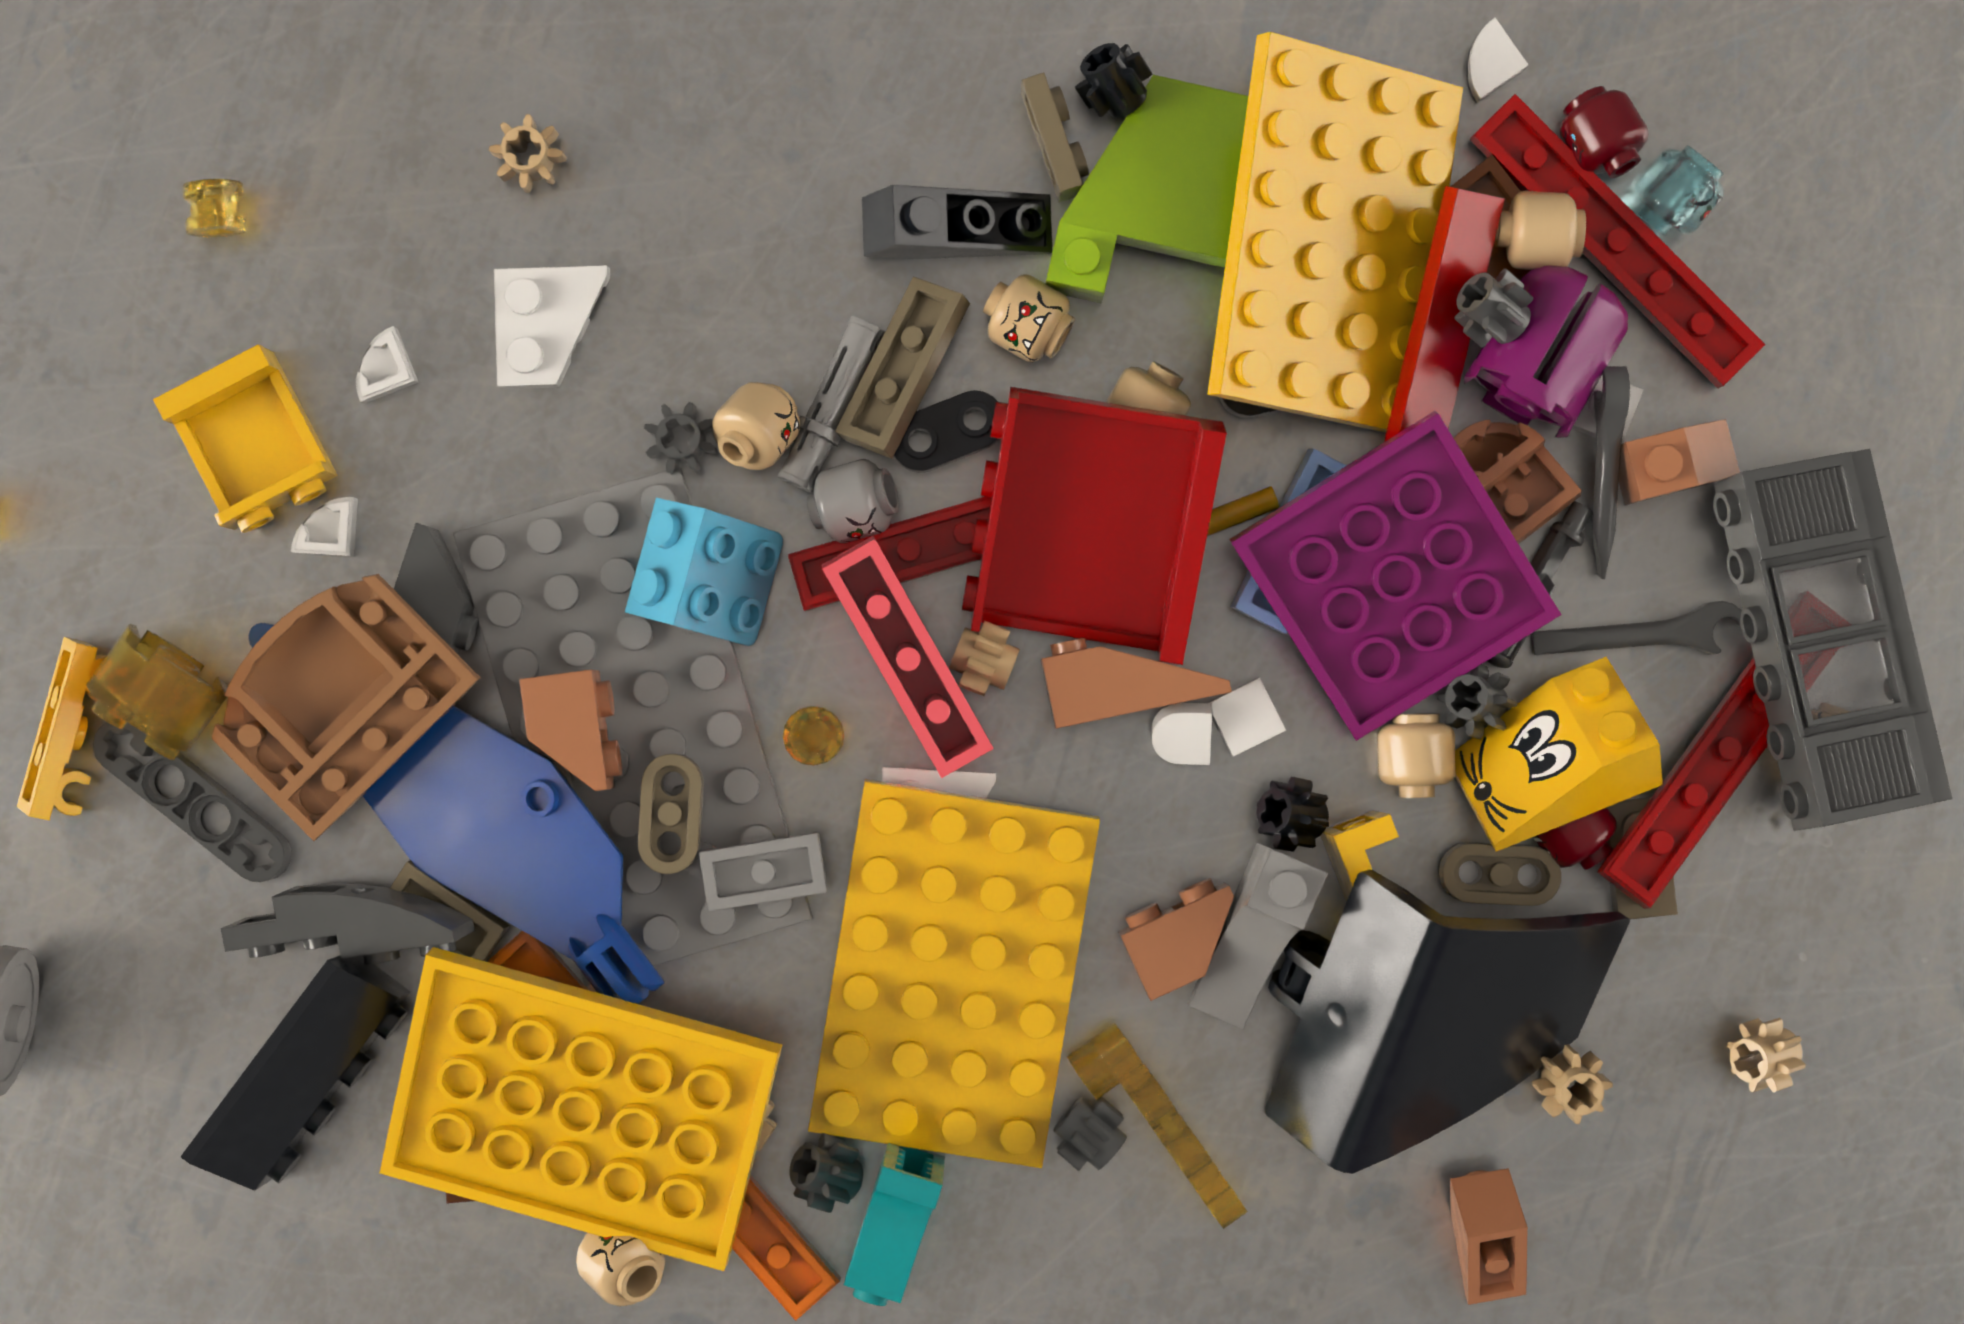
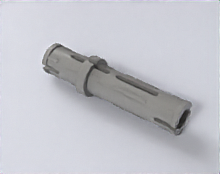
M854 316L850 317L841 343L830 362L806 417H799L800 432L794 441L788 458H786L781 471H779L778 478L812 493L816 477L820 473L832 446L838 447L842 439L835 430L885 331L880 330L876 325Z

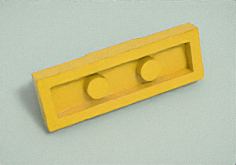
M68 637L63 638L17 803V808L29 817L50 821L53 807L61 813L70 816L80 815L83 809L77 803L64 801L62 791L71 782L89 785L91 778L79 769L64 768L65 763L69 764L72 750H80L87 733L88 718L82 715L84 695L87 694L95 700L103 702L113 700V692L96 687L94 683L96 672L102 668L121 671L123 665L111 656L96 655L97 647L85 641Z

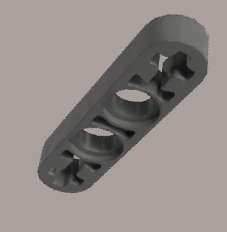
M114 719L106 722L97 730L93 739V751L99 763L238 875L252 882H264L278 878L287 870L291 862V848L283 834L145 724L133 719ZM131 732L134 737L131 739L130 745L142 756H152L155 749L159 755L150 760L145 766L130 755L116 758L113 754L118 746L112 740L114 734L127 735ZM166 765H173L179 768L185 779L182 792L172 799L161 796L155 786L157 772ZM144 766L140 776H136L135 771ZM213 801L224 804L231 816L228 829L221 835L208 833L202 827L200 820L203 808ZM245 823H248L251 829L242 834L244 838L254 845L270 842L273 846L268 854L274 861L272 867L262 865L254 868L250 863L254 860L255 855L242 843L234 844L232 851L226 847V844L241 834Z

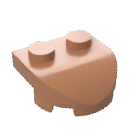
M1483 420L1466 427L1454 437V440L1518 544L1581 496L1582 490L1544 447L1545 439L1537 431L1523 423L1515 425Z

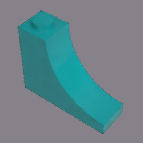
M891 1143L887 1144L843 1284L844 1286L854 1288L852 1295L855 1298L877 1306H886L888 1300L901 1303L931 1213L936 1208L943 1186L945 1156L927 1150L902 1147Z

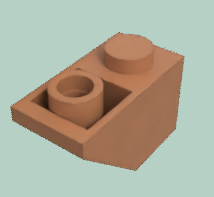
M592 669L519 679L527 739L594 791L615 788L613 776L622 775V759L618 740L609 741L606 717L614 716L615 712L610 681H601L600 671Z
M1211 878L1202 880L1180 891L1179 895L1182 902L1161 911L1158 904L1154 903L1125 917L1128 927L1119 930L1118 933L1150 1001L1206 975L1234 898L1230 886L1225 882L1214 886Z

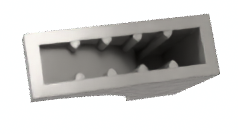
M1256 843L1234 894L1206 975L1197 980L1187 1003L1188 1006L1243 1030L1256 1000L1283 950L1298 931L1304 930L1328 873L1260 843Z

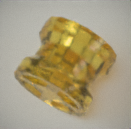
M203 179L183 184V198L190 203L191 213L185 221L186 234L196 237H227L239 235L247 231L246 218L239 213L238 204L244 196L242 182L230 179Z
M810 706L799 709L790 716L784 726L783 740L786 750L793 759L802 764L814 766L829 762L837 756L843 746L845 734L841 721L833 712L826 708Z

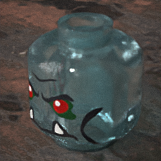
M1686 145L1682 151L1673 148L1665 149L1634 187L1636 197L1645 205L1637 215L1664 236L1672 227L1683 234H1692L1722 201L1724 188L1719 180L1724 173L1689 145Z

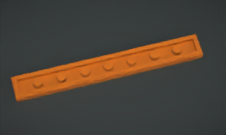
M521 931L487 961L589 990L553 948L524 931ZM750 1174L732 1249L796 1321L840 1282L841 1277Z

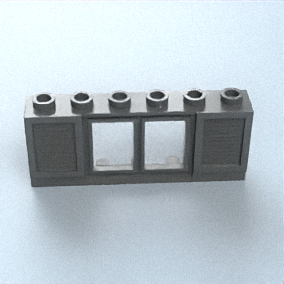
M1871 450L1850 451L1743 471L1715 483L1714 513L1718 523L1724 527L1729 548L1727 570L1732 582L1738 587L1743 609L1740 614V626L1744 638L1751 644L1756 665L1753 674L1754 687L1758 697L1765 705L1769 722L1767 744L1771 755L1778 761L1783 783L1780 791L1781 805L1786 816L1791 819L1793 831L1825 827L1951 800V790Z

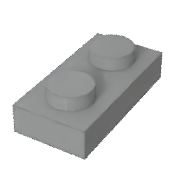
M819 832L699 852L708 912L828 892Z

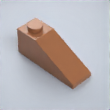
M1085 638L1050 645L1052 656L1041 659L1052 718L1056 729L1232 692L1229 680L1101 646L1087 649Z

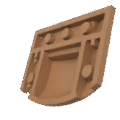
M379 574L364 576L362 581L329 588L298 605L271 627L250 650L234 674L224 696L229 697L224 724L220 725L218 723L214 725L212 740L313 841L317 840L365 795V792L442 716L447 714L481 678Z

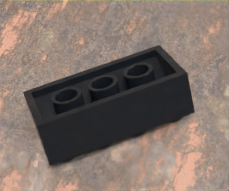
M339 955L328 959L180 1157L190 1165L254 1191L268 1183L271 1179L279 1184L301 1157V1154L294 1148L308 1131L315 1136L335 1112L337 1107L330 1100L340 1086L344 1083L351 1088L372 1062V1058L365 1053L376 1038L381 1036L387 1040L401 1024L408 1013L401 1005L411 992L376 965H365L363 956L341 959Z

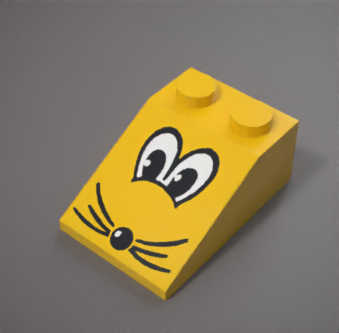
M1607 656L1551 678L1520 701L1516 707L1511 708L1501 716L1506 725L1504 731L1488 725L1484 728L1482 739L1472 737L1455 750V778L1495 852L1663 785L1660 744Z

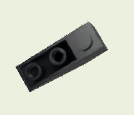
M890 185L862 197L864 256L930 259L1052 253L1050 194Z

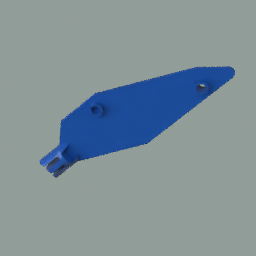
M269 623L254 625L248 635L251 647L253 648L274 625ZM454 706L363 795L418 869L572 959L597 993L639 1004L648 997L649 990L656 991L665 983L664 979L622 925L623 854L550 759Z

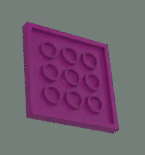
M1436 411L1428 414L1229 539L1356 741L1447 686L1456 677L1465 675L1562 615L1439 413Z

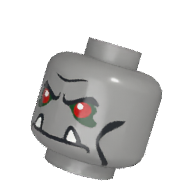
M859 459L825 469L819 473L814 484V494L807 497V508L815 528H824L833 540L839 543H848L877 535L887 530L891 524L892 515L899 511V498L894 480L886 468L879 469L870 460Z

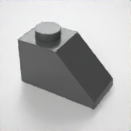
M415 523L394 590L459 655L460 649L464 651L469 650L478 628V617L472 616L474 604L471 594L439 530Z

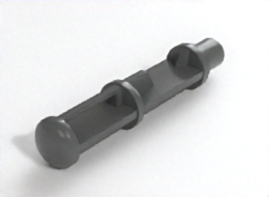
M1576 501L1571 504L1562 521L1553 523L1550 528L1551 531L1531 563L1550 596L1556 588L1551 580L1569 548L1582 546L1585 538L1583 531L1593 515V511L1590 508ZM1526 637L1518 641L1510 656H1507L1512 646L1487 660V662L1499 668L1511 667L1512 661Z

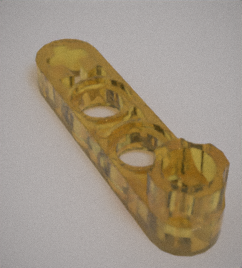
M1115 1022L1066 1056L1096 1100L1121 1083L1223 1229L1248 1212Z

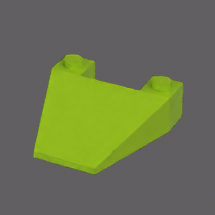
M1153 74L1145 87L1147 89L1145 101L1137 110L1126 116L1059 221L1045 284L1066 296L1101 304L1116 243L1225 268L1247 111V95Z

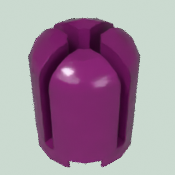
M1543 266L1532 269L1521 279V282L1524 284L1523 289L1533 297V301L1527 305L1530 309L1531 317L1525 331L1512 342L1501 344L1491 337L1464 377V384L1475 379L1477 383L1487 390L1482 402L1517 423H1523L1528 426L1532 419H1538L1545 423L1559 426L1560 428L1555 437L1563 438L1568 437L1581 411L1602 377L1603 370L1610 363L1628 330V313L1616 294L1601 283L1595 287L1593 292L1588 291L1575 305L1587 282L1588 276L1570 267Z

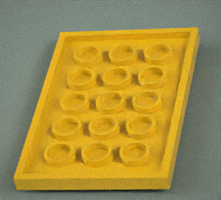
M1271 31L1257 35L1207 395L1386 433L1445 186L1450 187L1463 87Z
M865 779L808 1132L825 1133L883 1144L891 1143L902 1147L1042 1168L1100 824L1098 816Z
M432 947L425 955L379 1174L605 1238L609 1236L635 1237L641 1240L650 1251L725 1271L730 1259L783 1045Z

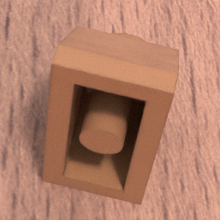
M1726 419L1683 427L1621 444L1619 486L1624 505L1719 482L1740 473Z
M1509 1168L1495 1171L1477 1170L1465 1176L1450 1178L1451 1218L1468 1305L1526 1295L1528 1227Z

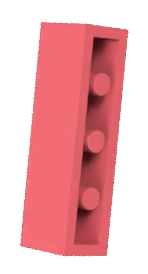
M874 536L867 538L823 563V572L940 777L943 778L993 750L994 748Z

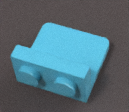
M656 497L625 613L750 646L755 643L758 637L783 546V538L778 532L705 508Z

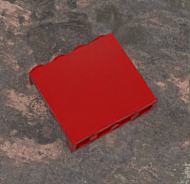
M1010 387L1008 403L996 402L990 437L1001 439L998 462L986 460L981 488V496L992 497L988 520L976 519L971 553L982 555L979 577L967 575L962 610L972 612L971 631L980 632L981 623H984L985 620L999 626L1079 639L1085 638V640L1158 651L1160 662L1183 665L1227 435L1224 423L1222 421Z

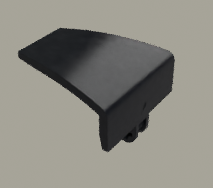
M1368 869L1357 874L1331 942L1317 933L1305 930L1298 931L1284 949L1286 957L1281 969L1273 972L1268 986L1270 993L1280 1003L1299 1016L1300 1021L1266 1104V1115L1328 1166L1340 1172L1350 1174L1386 1160L1431 1138L1474 1114L1514 1088L1544 1066L1541 1061L1543 1056L1550 1059L1554 1058L1563 1050L1564 1045H1570L1578 1038L1627 930L1630 919L1618 911L1513 919L1444 916L1405 888L1374 870Z

